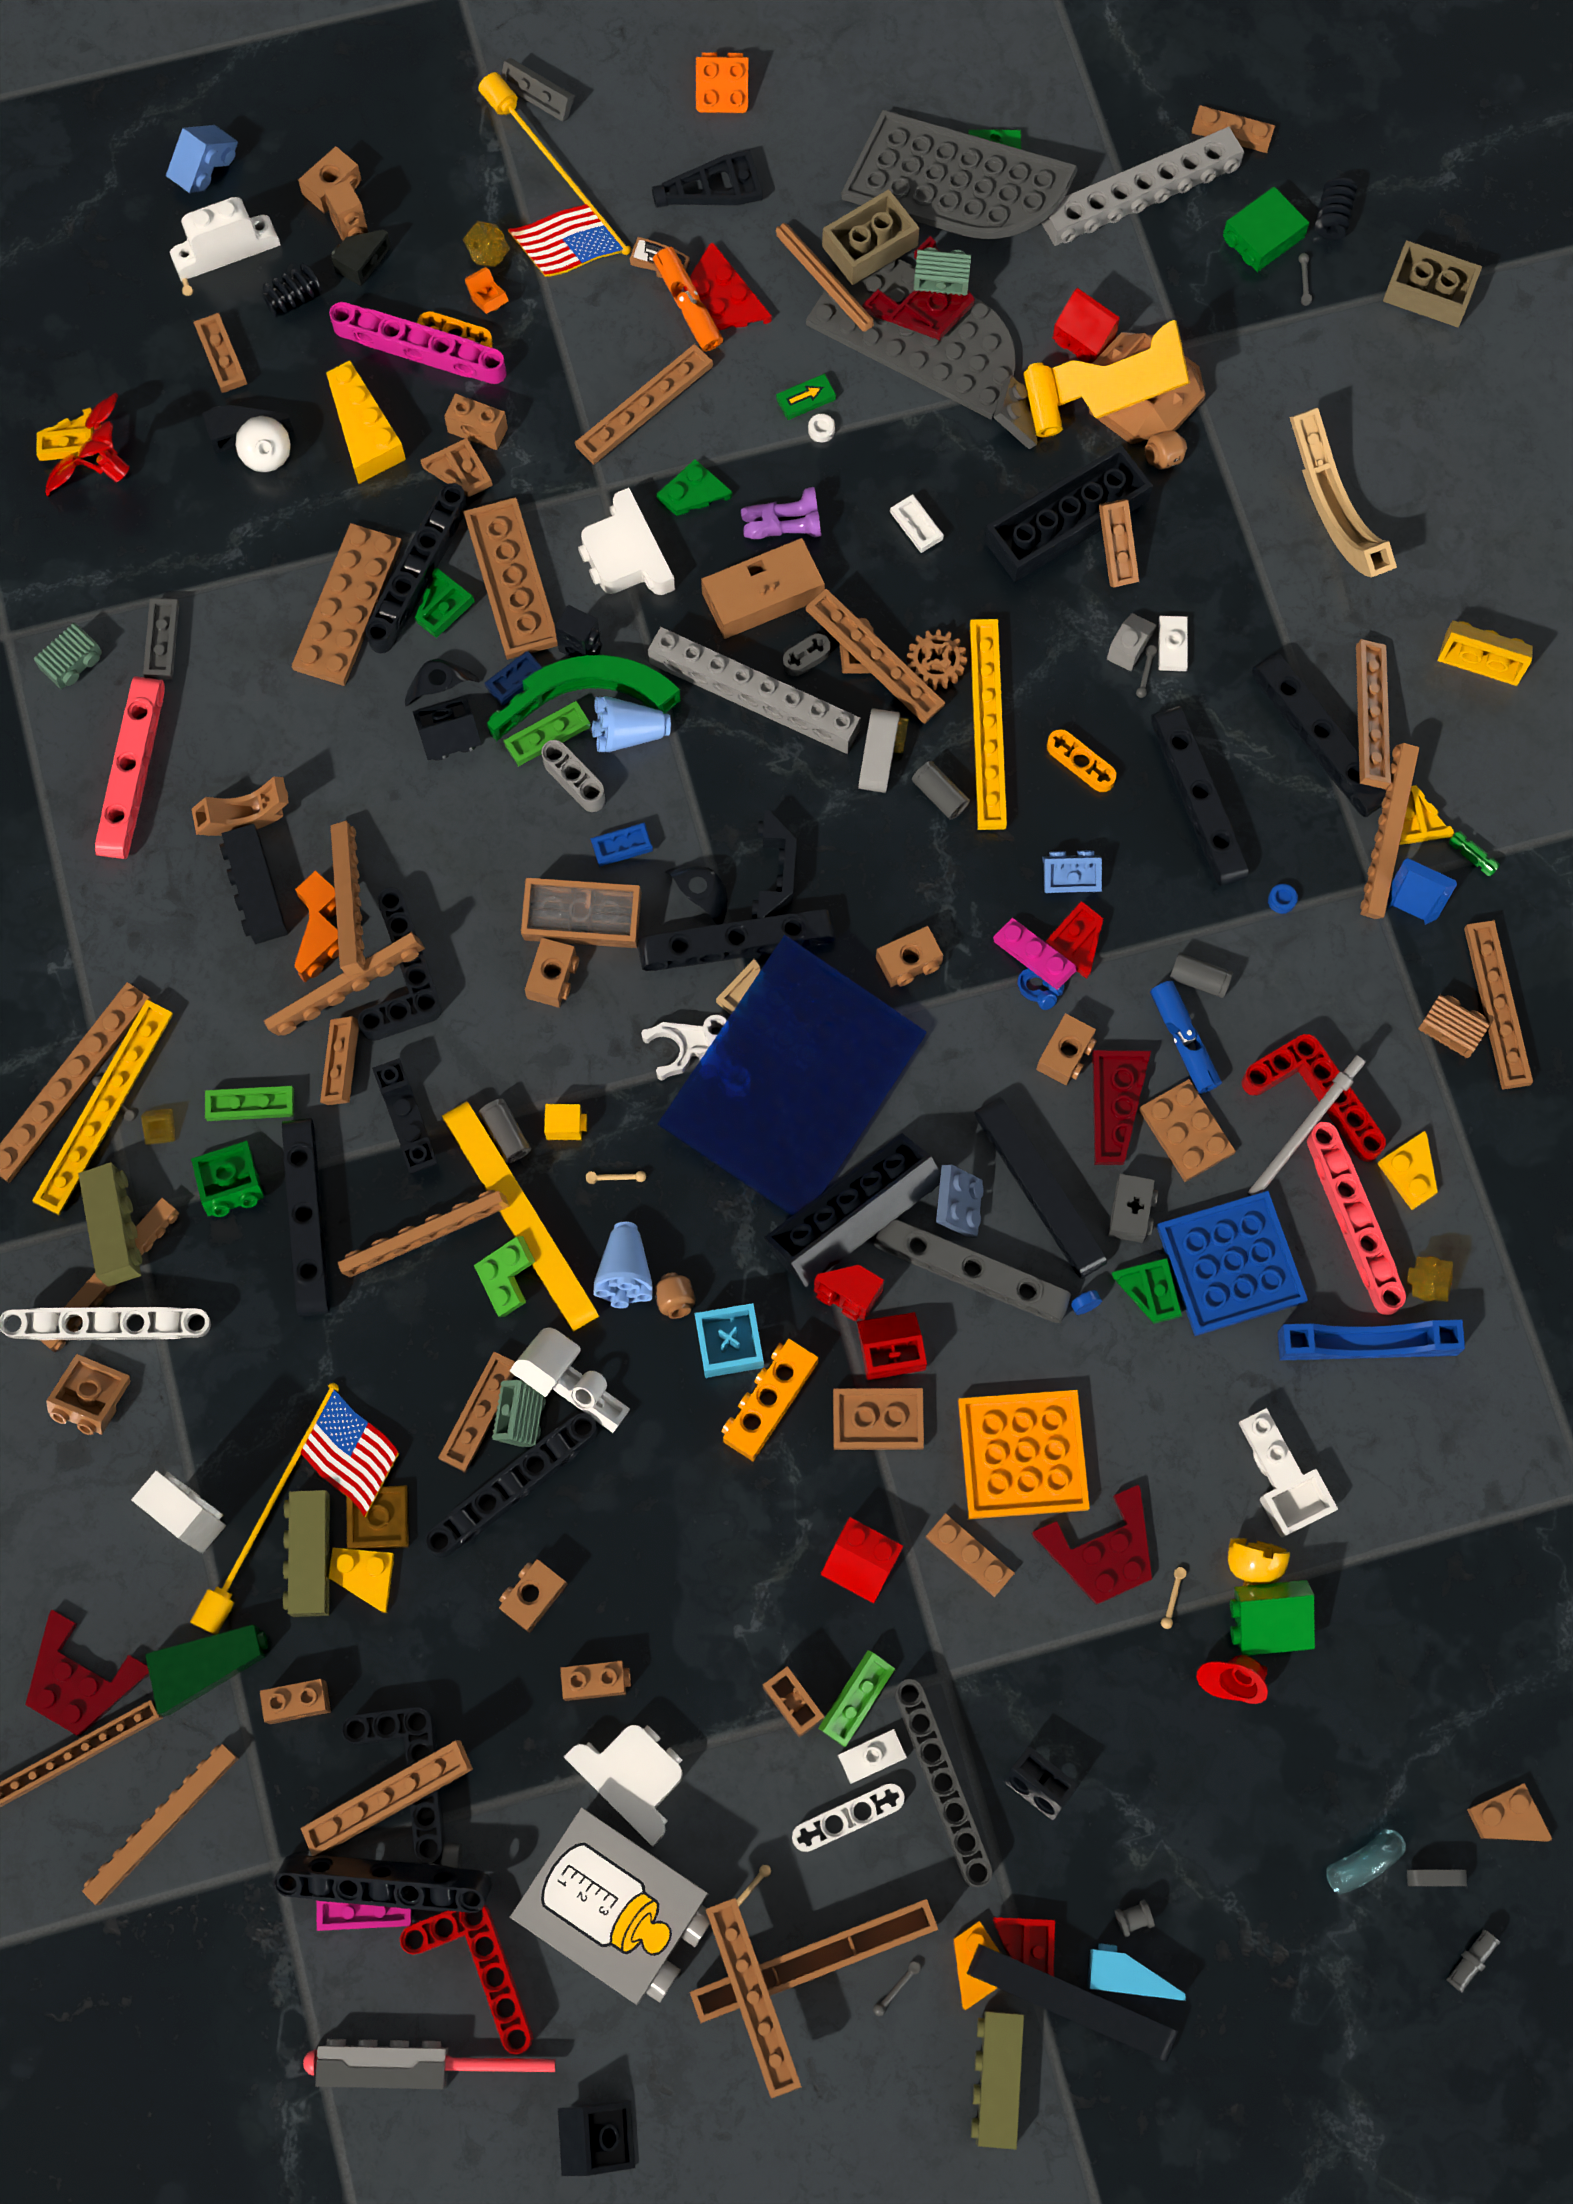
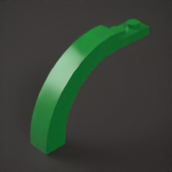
M607 655L573 657L545 666L522 681L524 693L517 694L511 700L510 705L502 711L498 710L493 713L487 722L489 734L497 742L551 699L567 692L590 688L618 691L632 696L650 708L666 713L681 701L680 689L659 672L633 660Z

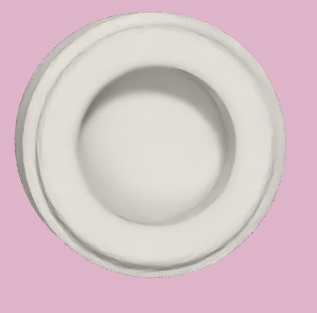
M827 414L813 416L808 423L809 436L816 442L829 441L835 434L834 420Z

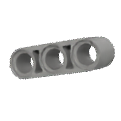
M872 708L858 789L886 793L900 716L899 712Z
M558 740L546 742L541 750L545 769L585 810L589 812L601 810L606 801L602 783L562 742ZM552 754L561 755L558 760L549 759ZM571 773L580 774L577 779L567 778ZM590 792H597L599 794L593 799L585 797Z

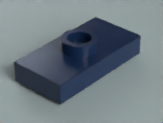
M527 650L487 680L485 687L504 706L517 694L524 691L522 681L543 667Z

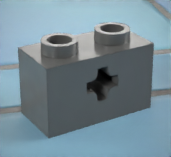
M1125 1174L1119 1175L1116 1182L1108 1237L1143 1243L1146 1234L1151 1235L1154 1218L1149 1217L1150 1207L1156 1206L1158 1190L1153 1189L1155 1180ZM1131 1204H1136L1137 1214L1132 1213Z

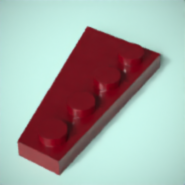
M1093 1050L1094 1165H1124L1151 1051Z

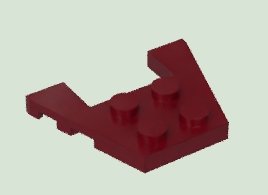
M929 236L918 247L919 250L929 247L938 250V248L936 247L935 240ZM917 250L914 252L915 259H917ZM877 289L862 307L869 315L940 341L972 308L975 299L969 290L965 296L962 294L953 295L952 293L942 294L941 292L932 293L930 291L921 292L920 290H914L898 305Z
M1139 1485L1113 1496L1126 1525L1072 1550L1069 1548L1057 1521L1031 1533L1033 1538L1046 1549L1055 1562L1060 1564L1070 1575L1069 1577L1095 1605L1152 1580Z
M51 1609L25 1705L73 1734L81 1736L104 1716L123 1696L128 1695L139 1682L149 1676L148 1665L128 1655L112 1682L102 1678L61 1653L62 1648L77 1624Z

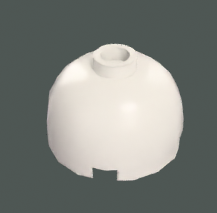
M258 416L250 418L242 425L237 432L235 445L239 458L246 466L254 471L269 472L276 470L285 463L290 453L291 443L288 432L282 424L271 417Z

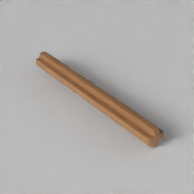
M786 223L776 228L777 237L862 331L872 328L874 325L873 318Z

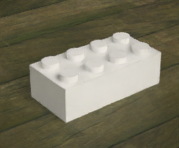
M155 1471L131 1499L178 1539L202 1554L227 1526L220 1521L223 1514L169 1472L163 1476L158 1471Z

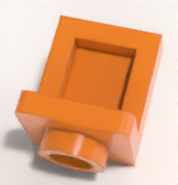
M487 267L465 278V283L473 302L486 314L496 311L501 305L509 301L506 292L494 282L491 272Z

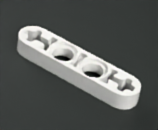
M886 1784L801 1823L793 1831V1844L798 1850L809 1852L888 1816L902 1807L905 1799L904 1792L896 1784ZM890 1789L891 1793L897 1792L899 1798L895 1800L896 1806L891 1807L889 1803L880 1806L883 1813L877 1815L876 1806L870 1797L876 1795V1800L878 1801L886 1796L885 1790ZM865 1802L871 1807V1816L867 1820H858L854 1816L853 1809L857 1803ZM837 1815L843 1820V1828L839 1833L833 1834L827 1831L825 1821L829 1816ZM820 1821L821 1831L827 1839L820 1841V1835H817L811 1839V1846L807 1847L805 1843L799 1844L797 1838L801 1836L800 1830L805 1828L807 1832H812L817 1829L813 1823Z

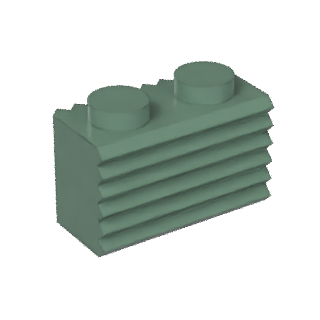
M932 247L925 248L924 250L918 249L914 290L967 295L971 254H965L961 250L940 252Z
M72 623L67 630H64L63 634H60L59 637L55 638V641H52L42 652H39L38 656L34 657V661L39 669L62 690L66 685H73L78 680L79 674L86 667H93L99 661L102 651L85 631L76 623Z
M522 1380L502 1381L500 1383L502 1387L499 1389L501 1393L498 1395L500 1399L498 1400L499 1405L497 1406L498 1411L496 1412L497 1417L495 1418L496 1422L492 1438L493 1440L518 1447H533L541 1435L539 1423L541 1411L546 1403L545 1397Z

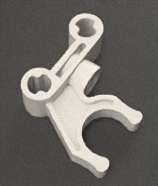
M711 1015L704 1021L703 1026L662 1022L653 1028L642 1030V1040L645 1043L664 1036L676 1041L680 1047V1053L675 1062L667 1066L657 1067L656 1073L659 1080L683 1073L689 1066L691 1058L697 1056L705 1076L708 1078L719 1074L724 1089L730 1097L738 1099L748 1094L750 1090L748 1071L740 1066L732 1067L724 1048L729 1039V1024L723 1016ZM712 1028H721V1034L712 1035ZM737 1078L739 1082H745L743 1085L737 1087L735 1083L730 1084L731 1080Z

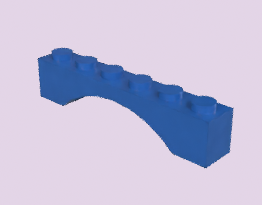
M1432 1320L1374 1327L1283 1324L1277 1331L1280 1361L1457 1356L1465 1350L1462 1320Z

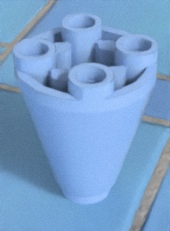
M613 697L595 698V713L598 715L597 721L592 722V736L597 737L598 752H612L662 739L663 736L670 735L671 719L668 713Z
M619 1222L614 1225V1230H612L594 1281L593 1293L596 1297L610 1301L611 1306L614 1308H626L629 1306V1303L650 1301L652 1299L653 1286L637 1225L631 1222Z

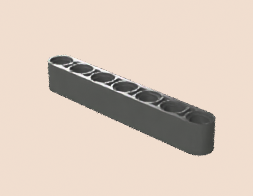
M904 1680L896 1689L895 1699L963 1879L972 1887L985 1886L992 1878V1868L921 1684L916 1680ZM905 1686L915 1688L918 1693L917 1700L911 1703L904 1701L901 1697L902 1688ZM922 1715L927 1718L929 1727L925 1732H918L913 1728L912 1719L915 1716ZM932 1744L938 1747L940 1758L935 1762L926 1760L923 1755L925 1746ZM945 1774L951 1779L952 1784L948 1791L942 1792L936 1788L934 1781L937 1775ZM950 1804H957L962 1808V1818L957 1822L949 1820L946 1816V1808ZM961 1834H969L974 1839V1847L971 1851L964 1852L958 1847L957 1841ZM973 1864H981L985 1869L986 1875L981 1882H975L969 1876V1869Z

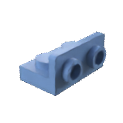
M1079 850L1077 855L1066 856V851H1049V856H1042L1045 893L1102 892V857L1094 855L1093 850Z

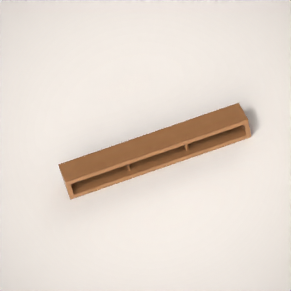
M924 1899L761 1963L759 1966L771 1996L938 1930L929 1903L927 1899ZM729 1976L690 1991L700 2023L740 2008Z

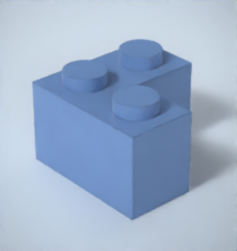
M215 125L182 128L166 176L189 193L205 191L211 182L213 168L229 166L233 161L238 141Z

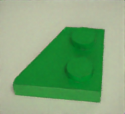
M696 459L657 493V499L676 516L688 513L692 509L707 507L709 502L722 498L726 501L732 498V491Z
M435 568L432 573L434 579L430 589L426 588L423 603L419 606L415 619L421 627L437 638L475 600L469 592L441 570Z
M1167 1258L1112 1272L1113 1279L1153 1324L1182 1317Z

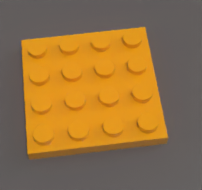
M1078 1390L958 1399L969 1519L1088 1511L1090 1509Z

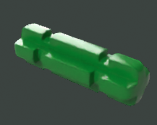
M1457 831L1450 838L1449 844L1456 850L1459 848L1461 850L1460 853L1476 867L1481 866V871L1487 876L1493 875L1500 864L1492 857L1489 859L1487 857L1488 853L1472 840H1466L1468 837L1464 833Z

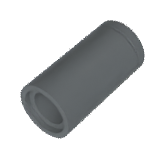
M932 761L922 765L912 777V782L950 820L959 816L970 803V799Z
M1179 952L1169 979L1224 998L1233 971Z
M504 1099L494 1100L479 1110L478 1113L506 1163L517 1161L531 1151L530 1145Z

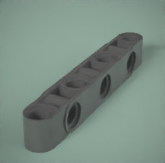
M896 1219L878 1231L873 1243L876 1248L1051 1322L1062 1323L1072 1298L1070 1292ZM918 1241L925 1245L926 1250L922 1253H915L910 1248V1245ZM969 1264L978 1266L980 1274L976 1276L967 1274L965 1266ZM1022 1287H1030L1034 1291L1035 1296L1031 1299H1026L1021 1296L1019 1290Z

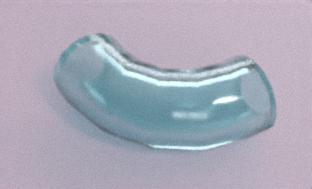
M1382 1830L1357 1852L1328 1865L1326 1875L1331 1888L1338 1894H1345L1365 1885L1384 1873L1404 1854L1406 1850L1404 1839L1394 1830Z

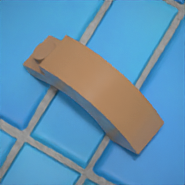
M274 776L255 792L242 797L228 799L205 797L191 809L196 835L222 836L221 833L247 825L255 824L256 828L259 829L283 817L282 808L289 803L284 778Z

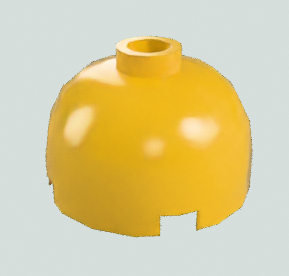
M1245 1538L1230 1539L1227 1558L1229 1568L1235 1577L1244 1580L1243 1586L1275 1583L1285 1574L1290 1558V1552H1286V1549L1261 1541L1246 1545L1247 1539Z

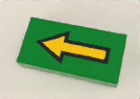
M822 374L776 394V400L787 420H790L836 400V394L825 374Z

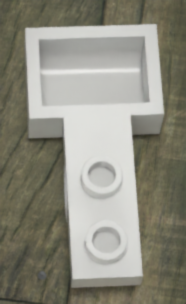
M542 1329L514 1363L510 1372L545 1397L553 1389L580 1410L590 1414L594 1420L613 1433L630 1409L605 1391L607 1382L600 1373L587 1371L582 1375L571 1367L581 1351L576 1343L556 1329Z
M1267 1408L1239 1422L1243 1433L1253 1449V1456L1259 1469L1268 1477L1274 1490L1264 1494L1260 1498V1502L1275 1530L1282 1538L1338 1510L1317 1469L1304 1475L1302 1474Z

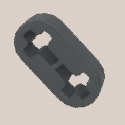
M813 634L788 649L783 656L785 672L791 676H799L826 660L830 654L829 639L823 634ZM813 644L823 645V651L820 652L818 649L813 651ZM791 658L795 660L800 659V666H797L795 663L790 665Z
M1407 1870L1408 1886H1467L1466 1870Z

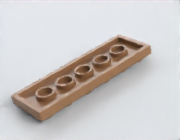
M517 498L464 511L506 659L519 657L527 650L530 653L558 646L555 625Z
M350 523L292 663L294 671L342 686L346 685L366 636V626L383 594L403 545L401 538Z

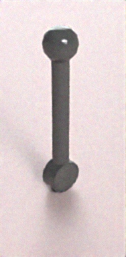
M1302 253L1299 256V262L1302 264L1303 278L1301 303L1307 306L1312 301V296L1309 294L1307 262L1309 261V256L1306 253Z
M1153 645L1148 646L1145 651L1147 656L1140 688L1136 691V695L1139 698H1144L1147 695L1145 688L1151 662L1157 653V648Z
M95 1076L92 1079L95 1087L98 1086L102 1077ZM122 1104L120 1110L124 1113V1119L129 1122L133 1121L136 1117L135 1112L128 1110Z
M911 1962L906 1974L886 1998L874 2006L873 2011L875 2015L883 2016L886 2006L913 1974L915 1975L920 1972L921 1966L918 1962Z

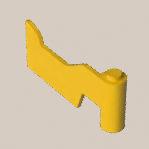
M1176 320L1168 322L1156 332L1151 341V349L1108 366H1099L1075 360L1054 368L1043 365V363H1034L1029 365L1028 369L1023 373L1037 437H1050L1060 433L1063 428L1058 406L1083 397L1095 418L1098 419L1190 383Z

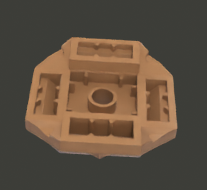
M1121 332L1092 364L1108 366L1151 349V341L1154 335ZM1184 355L1190 380L1189 384L1100 417L1098 420L1130 444L1149 440L1152 435L1161 432L1176 431L1204 401L1205 391L1200 367Z

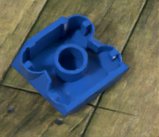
M1407 858L1402 862L1391 883L1387 901L1388 908L1391 906L1399 908L1424 920L1426 925L1438 919L1457 886V882Z

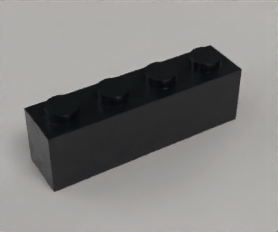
M255 824L221 833L224 843L219 844L224 861L229 859L231 866L230 869H227L228 878L231 886L236 885L238 894L234 895L238 911L243 910L246 918L241 920L245 936H251L254 943L259 944L288 935L261 838Z

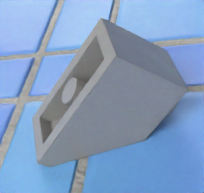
M1132 613L1123 622L1112 641L1107 660L1132 671L1157 625Z

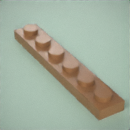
M693 344L575 442L576 448L593 465L596 464L711 369L713 361L696 344Z
M825 589L807 605L805 610L924 724L943 708L945 702L830 591Z
M1361 639L1356 645L1360 784L1386 789L1391 784L1386 645Z
M1495 921L1467 924L1464 928L1484 1015L1486 1022L1490 1023L1488 1032L1502 1090L1529 1086L1533 1083Z
M411 932L367 958L364 964V972L349 977L342 973L265 1019L264 1022L272 1033L278 1036L287 1035L296 1029V1025L301 1022L318 1017L321 1013L320 1011L326 1007L340 1004L345 1000V996L353 991L357 992L369 986V982L378 976L383 977L390 974L398 964L415 959L419 955L418 952L425 948L421 940Z
M495 1190L486 1191L478 1196L479 1199L474 1202L459 1203L453 1206L452 1211L445 1215H432L425 1219L424 1224L416 1228L415 1226L403 1228L398 1232V1236L391 1239L382 1238L376 1240L369 1249L364 1251L355 1250L346 1254L344 1260L337 1262L340 1271L351 1278L510 1207L508 1200L499 1190L496 1192Z
M454 1741L303 1826L301 1831L311 1855H322L473 1770L462 1742Z
M736 1898L707 1908L706 1912L771 2099L800 2088L801 2084Z

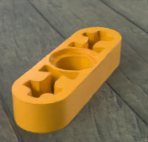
M425 312L418 318V324L429 326L433 322L435 326H431V328L447 333L452 329H460L462 331L460 337L472 341H479L480 338H484V341L480 342L481 345L491 348L493 346L491 334L486 328L435 312Z
M1055 730L1049 735L1047 750L1050 755L1096 791L1107 792L1113 788L1116 780V771L1111 765L1066 730ZM1061 740H1064V741H1065L1064 747H1063V746H1059L1058 748L1055 747V742H1056V741H1057V742H1060ZM1068 750L1071 752L1069 757H1067ZM1085 755L1089 759V764L1085 767H1079L1074 763V757ZM1094 764L1097 765L1095 771L1092 770ZM1104 774H1107V775H1108L1107 781H1106V780H1103L1102 782H1099V781H1098L1099 775H1101V776H1103Z

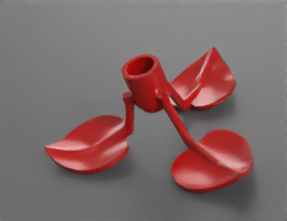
M117 393L101 401L89 413L85 427L87 429L93 427L94 432L78 452L80 458H76L74 453L70 454L53 468L46 483L45 492L48 497L51 491L61 486L70 478L75 467L78 465L89 467L99 474L104 472L114 482L120 481L127 474L130 466L113 449V424L107 421L101 425V422L105 421L114 409L118 398ZM99 453L96 462L99 464L98 466L81 459Z

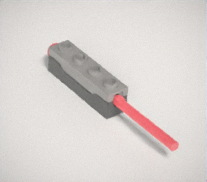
M327 2039V2045L318 2046V2050L308 2052L303 2060L305 2071L310 2075H316L315 2087L447 2088L448 2071L555 2072L556 2059L453 2058L449 2056V2048L441 2047V2041H422V2047H409L408 2040H390V2046H377L378 2040H359L358 2046L346 2045V2039Z

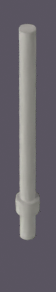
M1356 1055L1344 1072H1339L1333 1079L1334 1084L1250 1188L1248 1193L1251 1196L1262 1193L1343 1090L1347 1091L1354 1083L1352 1079L1366 1063L1361 1057Z

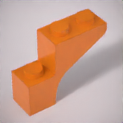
M316 870L295 889L299 899L309 910L308 924L295 960V968L304 982H307L310 978L317 977L322 972L324 964L331 958L335 959L339 956L338 931L326 919L328 916L332 917L336 914L335 888Z

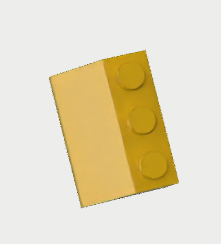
M1452 620L1446 632L1437 661L1517 686L1532 661L1533 646L1526 644L1521 639H1510L1500 636L1492 630H1482L1472 627L1467 622Z

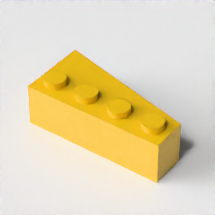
M349 360L326 372L358 484L406 460L401 441L351 361Z

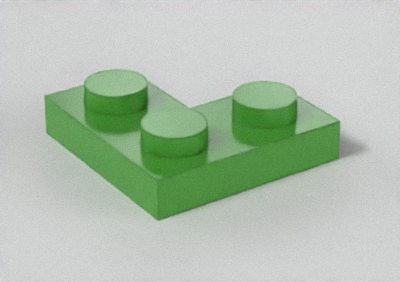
M523 1236L515 1237L474 1265L498 1317H505L526 1303L514 1276L535 1263V1260Z

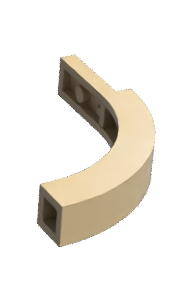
M1313 408L1290 417L1305 467L1302 472L1308 490L1322 522L1341 554L1356 570L1368 577H1374L1397 568L1390 542L1378 538L1368 529L1357 514L1344 489L1333 459L1319 409Z

